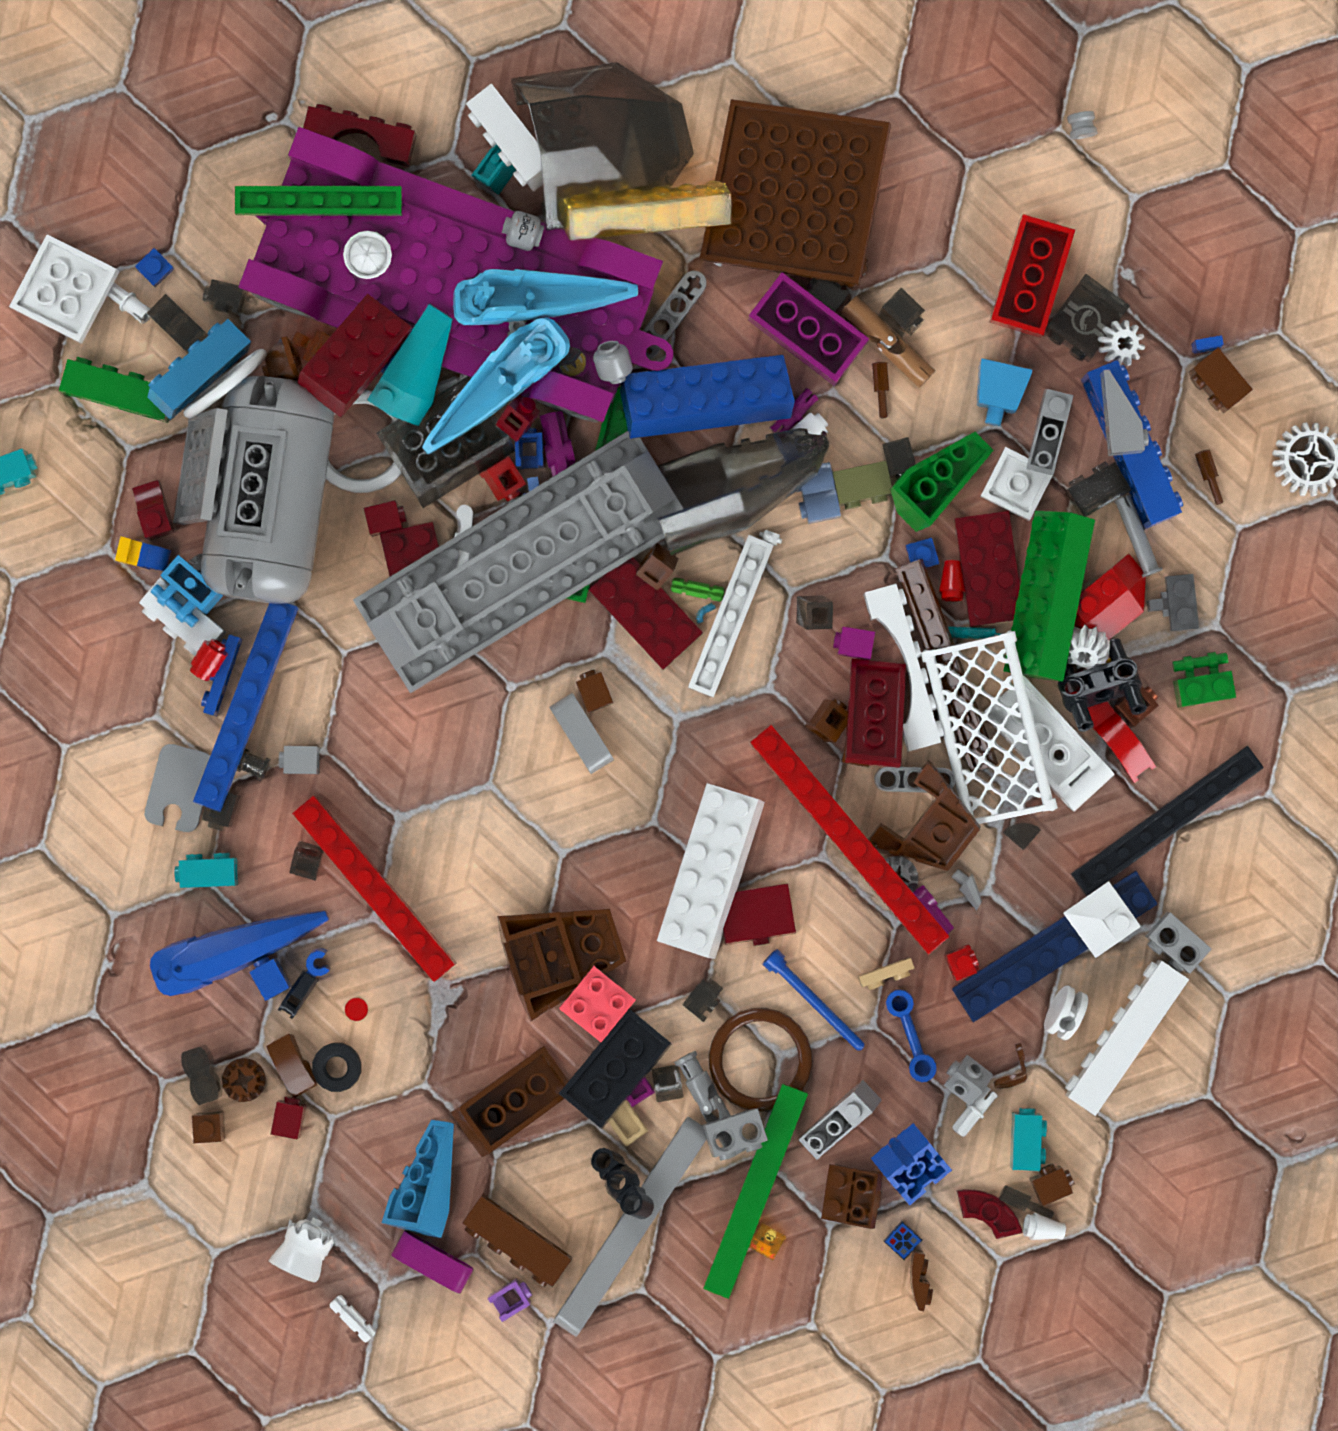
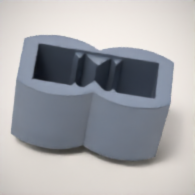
M830 462L798 468V475L793 476L796 492L801 491L803 502L799 503L801 518H807L808 524L840 518V507Z

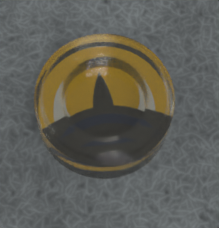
M570 347L568 354L558 364L564 374L577 376L586 367V357L580 349Z

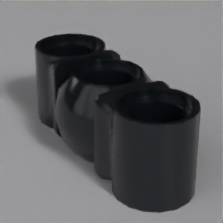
M607 1148L596 1150L592 1155L591 1165L599 1172L600 1178L605 1180L607 1193L620 1204L625 1214L638 1219L648 1218L653 1212L654 1203L646 1195L645 1189L640 1187L637 1173L625 1164L620 1154ZM610 1157V1165L605 1168L606 1160ZM625 1178V1185L620 1189V1182ZM639 1199L640 1205L634 1210L635 1202Z

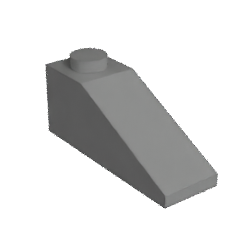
M1103 370L1100 376L1108 456L1142 453L1145 450V446L1149 444L1148 431L1143 429L1141 419L1110 370Z

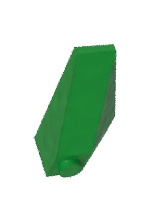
M975 431L906 469L890 488L897 513L915 532L930 527L994 450Z

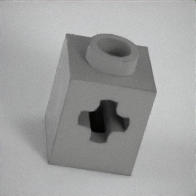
M284 746V752H279V768H284V774H319L320 747Z

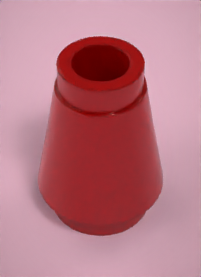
M944 561L939 588L941 600L947 602L962 601L966 590L960 561Z

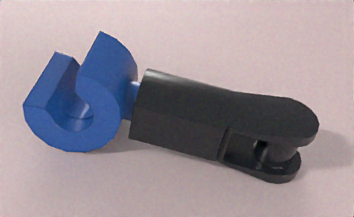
M317 948L309 954L306 960L308 970L301 972L280 1004L278 1011H285L291 1015V1019L298 1013L319 981L317 976L325 975L331 969L327 965L319 967L315 964V959L323 958L327 952L326 949ZM291 995L301 1000L297 1006L288 1001Z

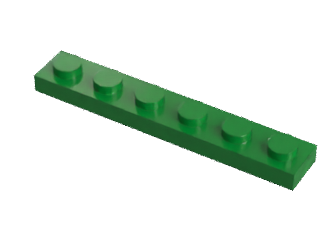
M235 186V215L402 216V187Z

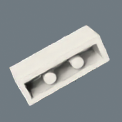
M162 578L157 580L139 602L145 607L142 612L152 621L158 618L165 624L163 630L174 639L177 636L182 638L186 642L183 647L194 656L204 640L211 641V639L219 641L226 633L223 628L197 607L193 610L192 614L199 621L191 628L187 623H181L176 618V614L167 606H161L157 602V598L151 593V590L157 584L164 590L170 585ZM179 591L173 597L183 606L188 601Z

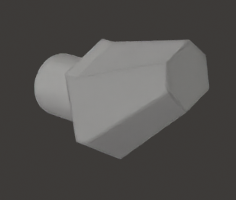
M957 869L952 878L962 885L959 890L977 911L982 903V899L974 875L971 874L968 877L961 870Z

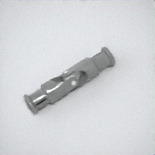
M696 1051L674 1062L682 1070L687 1080L685 1083L695 1102L699 1105V1109L707 1123L731 1116L718 1095L707 1071H703L696 1058ZM715 1109L719 1111V1118L712 1114ZM726 1132L717 1134L716 1139L720 1140L723 1147L727 1146L729 1135ZM743 1148L735 1151L736 1155H738L746 1149Z

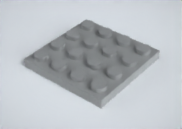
M215 408L201 412L197 416L188 419L173 520L174 524L188 525L211 521L212 516L216 515L218 502L214 499L216 489H219L222 480L219 465L220 461L224 460L226 453L223 438L224 434L228 433L230 418L227 417L228 410Z

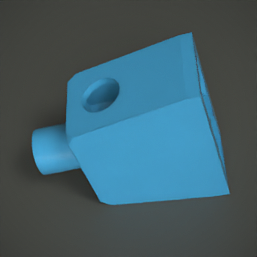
M983 358L980 360L978 366L977 406L988 408L985 419L986 424L1001 426L1004 412L1010 414L1016 412L1031 377V369Z

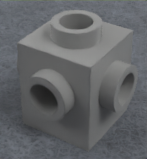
M966 1055L960 1063L955 1060L946 1072L949 1077L944 1086L968 1105H971L984 1092L993 1074Z

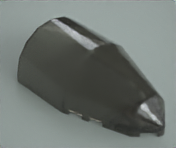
M797 428L766 434V440L751 442L750 438L741 439L740 445L726 447L725 443L715 444L657 465L683 507V510L659 518L665 536L663 540L670 556L681 554L751 528L818 475L830 446L827 433L822 431L821 435L809 434L807 429Z

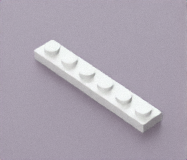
M748 535L688 688L714 698L774 544Z

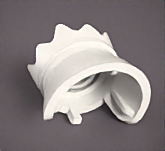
M313 1217L311 1221L304 1219L299 1220L295 1224L289 1219L285 1240L268 1261L295 1276L311 1282H317L321 1273L322 1260L328 1256L335 1242L333 1241V1236H330L329 1230L321 1226L323 1221Z

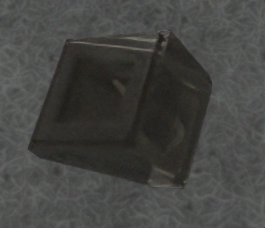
M299 841L294 850L289 873L316 881L324 854L322 848Z
M673 1065L651 1069L657 1102L684 1097L678 1066Z

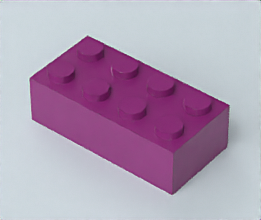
M784 273L779 275L748 316L750 323L833 386L837 384L869 341L868 337Z

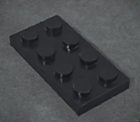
M628 1009L559 1094L599 1128L603 1129L672 1043L631 1009Z

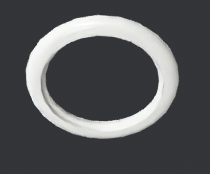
M259 349L254 351L223 374L185 408L184 416L187 418L197 416L228 393L265 360L267 356L266 350Z
M364 390L353 405H373L367 401L372 391ZM389 415L397 426L399 450L393 464L385 472L370 479H353L339 473L328 460L326 479L338 488L354 493H369L390 485L404 472L410 461L413 450V433L410 423Z

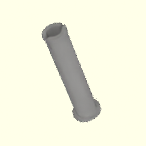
M1130 494L1114 502L1117 505L1144 573L1142 577H1147L1163 569L1162 567L1159 568Z

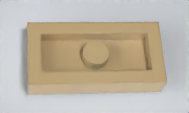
M908 957L861 974L858 978L862 987L868 986L869 990L885 985L883 980L892 976L895 981L910 976L909 970L914 969L911 958Z

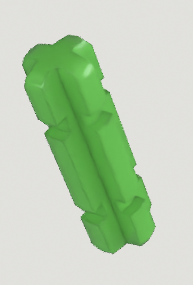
M676 577L673 578L671 584V591L674 593L682 594L684 592L686 593L685 595L703 599L709 597L711 600L718 602L723 600L725 591L721 586L714 585V587H710V584L691 580L685 582L684 579Z

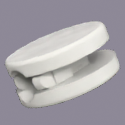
M1068 985L1064 986L1057 993L1048 1009L1044 1022L1045 1031L1050 1034L1057 1032L1058 1038L1062 1040L1071 1038L1083 1020L1088 1006V996L1082 992L1075 994L1074 988Z

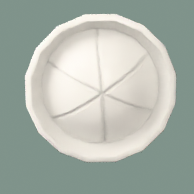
M363 231L358 232L348 240L344 248L343 257L345 265L352 274L359 278L371 279L380 276L386 271L391 262L392 252L385 237L377 232Z

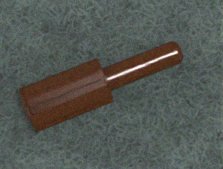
M888 362L872 363L874 392H878L879 417L881 419L888 417L886 391H889Z
M1210 449L1202 450L1196 453L1195 456L1203 480H1208L1215 504H1222L1223 499L1215 478L1219 475Z

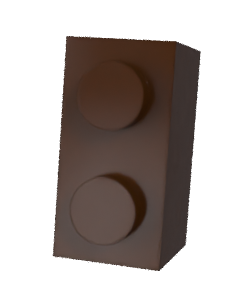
M1219 347L1189 371L1192 375L1190 377L1192 383L1199 390L1204 389L1209 395L1207 400L1216 411L1221 410L1223 414L1253 390Z

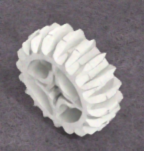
M1307 422L1302 424L1301 431L1296 425L1291 427L1292 434L1285 431L1282 434L1285 441L1278 440L1276 442L1277 447L1282 450H1274L1272 452L1273 456L1280 458V460L1272 462L1273 467H1281V470L1277 471L1275 476H1285L1281 485L1285 486L1291 482L1292 485L1289 491L1292 493L1300 487V496H1305L1309 488V493L1312 497L1317 495V487L1322 494L1328 491L1326 484L1331 488L1335 487L1337 484L1333 477L1338 479V443L1335 445L1333 440L1338 435L1334 433L1328 437L1329 427L1327 426L1319 432L1318 423H1314L1310 431ZM1309 438L1303 452H1290L1296 440ZM1317 441L1325 446L1330 459L1320 454ZM1310 453L1312 455L1311 458H1314L1316 462L1307 465V461H1304L1302 457ZM1289 460L1299 466L1302 478H1299L1292 471ZM1315 468H1329L1321 480L1310 481Z

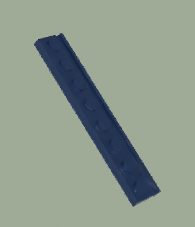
M1137 871L1132 872L1112 885L1135 918L1158 905ZM1063 916L951 989L974 1023L1089 948L1066 916Z

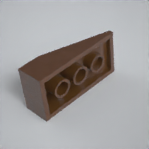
M543 1046L450 1113L480 1156L484 1157L565 1098L559 1092L569 1080L545 1046Z

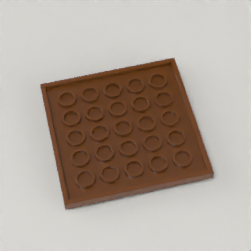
M731 99L699 259L706 262L860 286L891 123Z

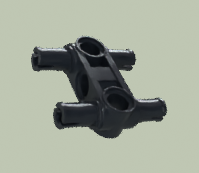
M1119 638L1110 640V663L1074 673L1072 665L1068 664L1067 660L1063 682L1058 681L1057 686L1063 705L1073 714L1078 730L1081 732L1088 731L1094 726L1088 707L1125 696L1133 715L1141 714L1147 709L1140 691L1142 682L1138 674L1137 665L1131 658L1127 657Z

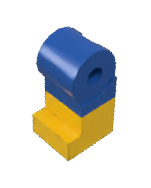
M120 536L115 561L164 572L168 567L171 550Z

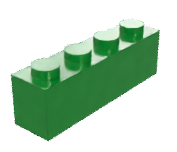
M76 357V361L67 359L59 387L61 393L168 423L169 418L147 398L150 382L144 380V375L130 371L128 376L118 373V368L103 364L102 368L91 366L92 361L81 357Z

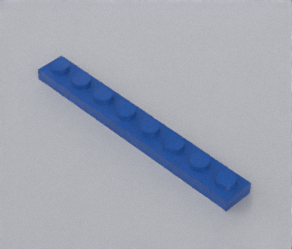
M269 603L193 800L195 804L221 812L296 617L297 606L288 603Z

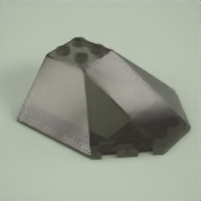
M618 62L511 79L517 106L524 104L529 106L540 151L544 201L541 202L540 207L546 231L653 214L661 200L679 177L681 171L694 155L682 103Z

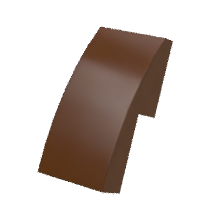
M288 1033L266 1046L278 1074L292 1097L295 1098L317 1086L310 1064L302 1058L294 1035Z
M914 1249L910 1263L911 1289L918 1310L924 1311L925 1305L931 1304L933 1289L929 1288L930 1283L927 1280L920 1279L921 1275H926L929 1260L924 1259L925 1253L923 1251Z

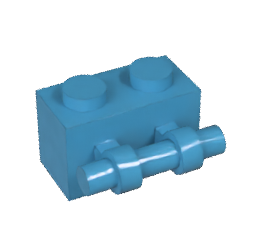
M179 555L160 575L170 585L164 590L157 584L151 590V593L157 598V602L161 606H167L176 614V618L181 623L185 622L191 628L199 621L192 614L196 607L207 615L223 597V595L214 592L207 586L202 575ZM177 591L188 599L184 606L173 598Z

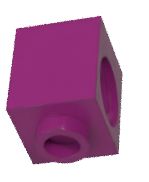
M843 626L841 632H835L833 648L838 649L837 655L870 660L875 632Z

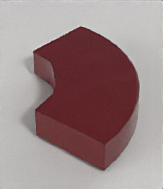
M956 1190L963 1218H975L985 1222L992 1229L996 1239L1023 1233L1014 1212L998 1197L981 1190Z

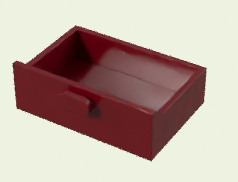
M788 884L735 892L723 927L725 945L753 941V946L770 944L769 938L796 934Z

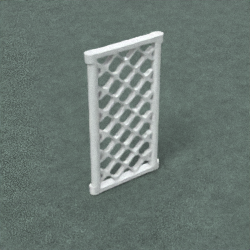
M1011 630L997 636L939 649H925L921 652L922 661L926 662L951 769L955 776L958 797L973 817V811L978 806H982L991 812V815L975 818L979 824L1041 811H1054L1058 808L1056 799L1052 798L1015 645L1017 641L1016 633ZM1003 641L1005 648L999 654L991 651L986 646L989 643ZM978 646V652L973 660L963 655L960 651ZM982 650L992 655L995 659L989 670L977 664V658ZM952 652L953 656L947 665L937 663L936 655ZM956 656H959L969 664L963 676L951 669ZM998 661L1009 663L1011 675L1005 681L993 674V669ZM972 667H976L985 674L980 686H976L967 679V675ZM947 672L959 679V684L954 692L946 689L943 690L941 678ZM989 677L1001 684L996 697L983 690V686ZM963 683H966L975 690V694L970 702H966L957 694ZM1004 688L1015 690L1018 702L1012 707H1008L999 700ZM979 693L991 700V705L986 713L981 712L973 705ZM953 699L965 705L966 709L960 719L949 714L947 704H950ZM995 704L1007 710V716L1002 724L990 717V712ZM969 710H973L982 718L976 729H973L964 722V718ZM1011 715L1022 717L1024 729L1019 734H1015L1006 728V723ZM985 720H988L998 728L992 740L980 733V728ZM959 726H963L972 733V737L967 745L956 743L954 731ZM1001 731H1005L1014 738V742L1009 750H1005L996 743V739ZM976 736L988 743V748L983 756L970 748ZM1018 741L1029 746L1031 755L1025 761L1020 760L1012 753ZM992 747H995L1004 754V759L999 766H995L986 758ZM966 752L978 759V764L973 772L962 768L960 758ZM1007 758H1011L1020 764V769L1015 777L1003 771L1002 767ZM982 763L987 764L995 771L990 782H986L977 776V771ZM1024 768L1035 771L1037 782L1031 788L1019 781V776ZM998 774H1002L1011 781L1006 793L999 791L993 786V782ZM972 779L985 786V790L980 798L969 796L967 784ZM1014 784H1017L1027 792L1021 804L1009 797V792ZM988 790L994 791L1001 797V801L996 809L991 808L983 801ZM1030 795L1038 798L1041 797L1042 805L1025 807V803ZM1005 800L1017 807V810L999 812Z

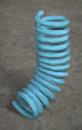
M710 603L708 606H703V609H699L698 613L700 614H698L699 616L696 615V617H699L696 618L698 620L696 622H703L704 614L716 609L715 605Z

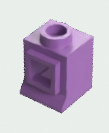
M516 1278L491 1293L487 1299L490 1303L493 1302L500 1314L499 1319L503 1322L531 1304L529 1297L532 1296V1293L524 1281L519 1283ZM515 1288L521 1300L510 1306L504 1294Z

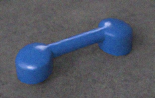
M896 989L887 997V1009L893 1016L900 1017L913 1054L909 1065L912 1078L919 1082H928L935 1076L936 1062L933 1057L923 1052L910 1015L914 1005L911 993L904 989Z

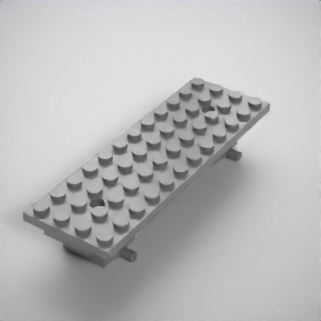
M627 431L356 597L353 601L409 692L412 693L691 521L640 437L630 439L629 432ZM458 550L469 553V561L457 567Z

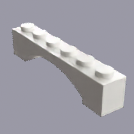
M897 584L865 592L863 596L870 621L876 619L890 633L906 664L910 684V707L906 724H903V738L907 752L941 743L940 737L944 736L940 720L935 721L932 712L937 710L933 695L927 694L925 684L929 683L925 667L920 669L918 658L921 657V651L918 642L912 641L910 632L914 631L911 616H905L903 605H906L907 602L903 589L898 590Z

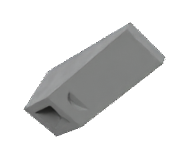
M1044 389L1026 469L1049 475L1054 474L1074 395Z
M862 1080L798 1140L816 1159H819L873 1113L882 1099Z

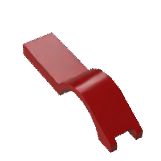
M1108 702L1088 707L1094 724L1092 729L1109 746L1133 783L1139 780L1137 776L1146 769L1150 768V770H1153L1156 767L1136 735Z

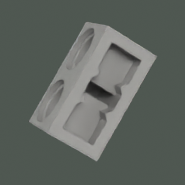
M1166 912L1145 936L1150 941L1147 945L1158 955L1163 952L1171 959L1168 964L1180 974L1182 971L1190 974L1211 951V948L1171 912ZM1164 928H1169L1173 934L1172 940L1168 943H1163L1159 937L1161 930ZM1185 946H1189L1193 950V957L1187 962H1184L1180 957V952Z
M757 1108L702 1125L712 1157L719 1156L720 1161L735 1157V1151L743 1148L746 1149V1152L762 1148L761 1143L768 1141ZM748 1123L753 1124L756 1129L755 1135L750 1139H746L742 1135V1128ZM720 1132H726L729 1135V1143L725 1147H719L716 1144V1136Z

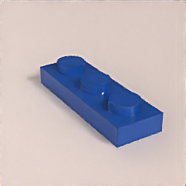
M229 634L228 639L222 640L221 643L226 646L225 651L228 655L215 677L210 678L213 684L211 690H206L201 702V706L205 707L203 713L217 717L243 639Z

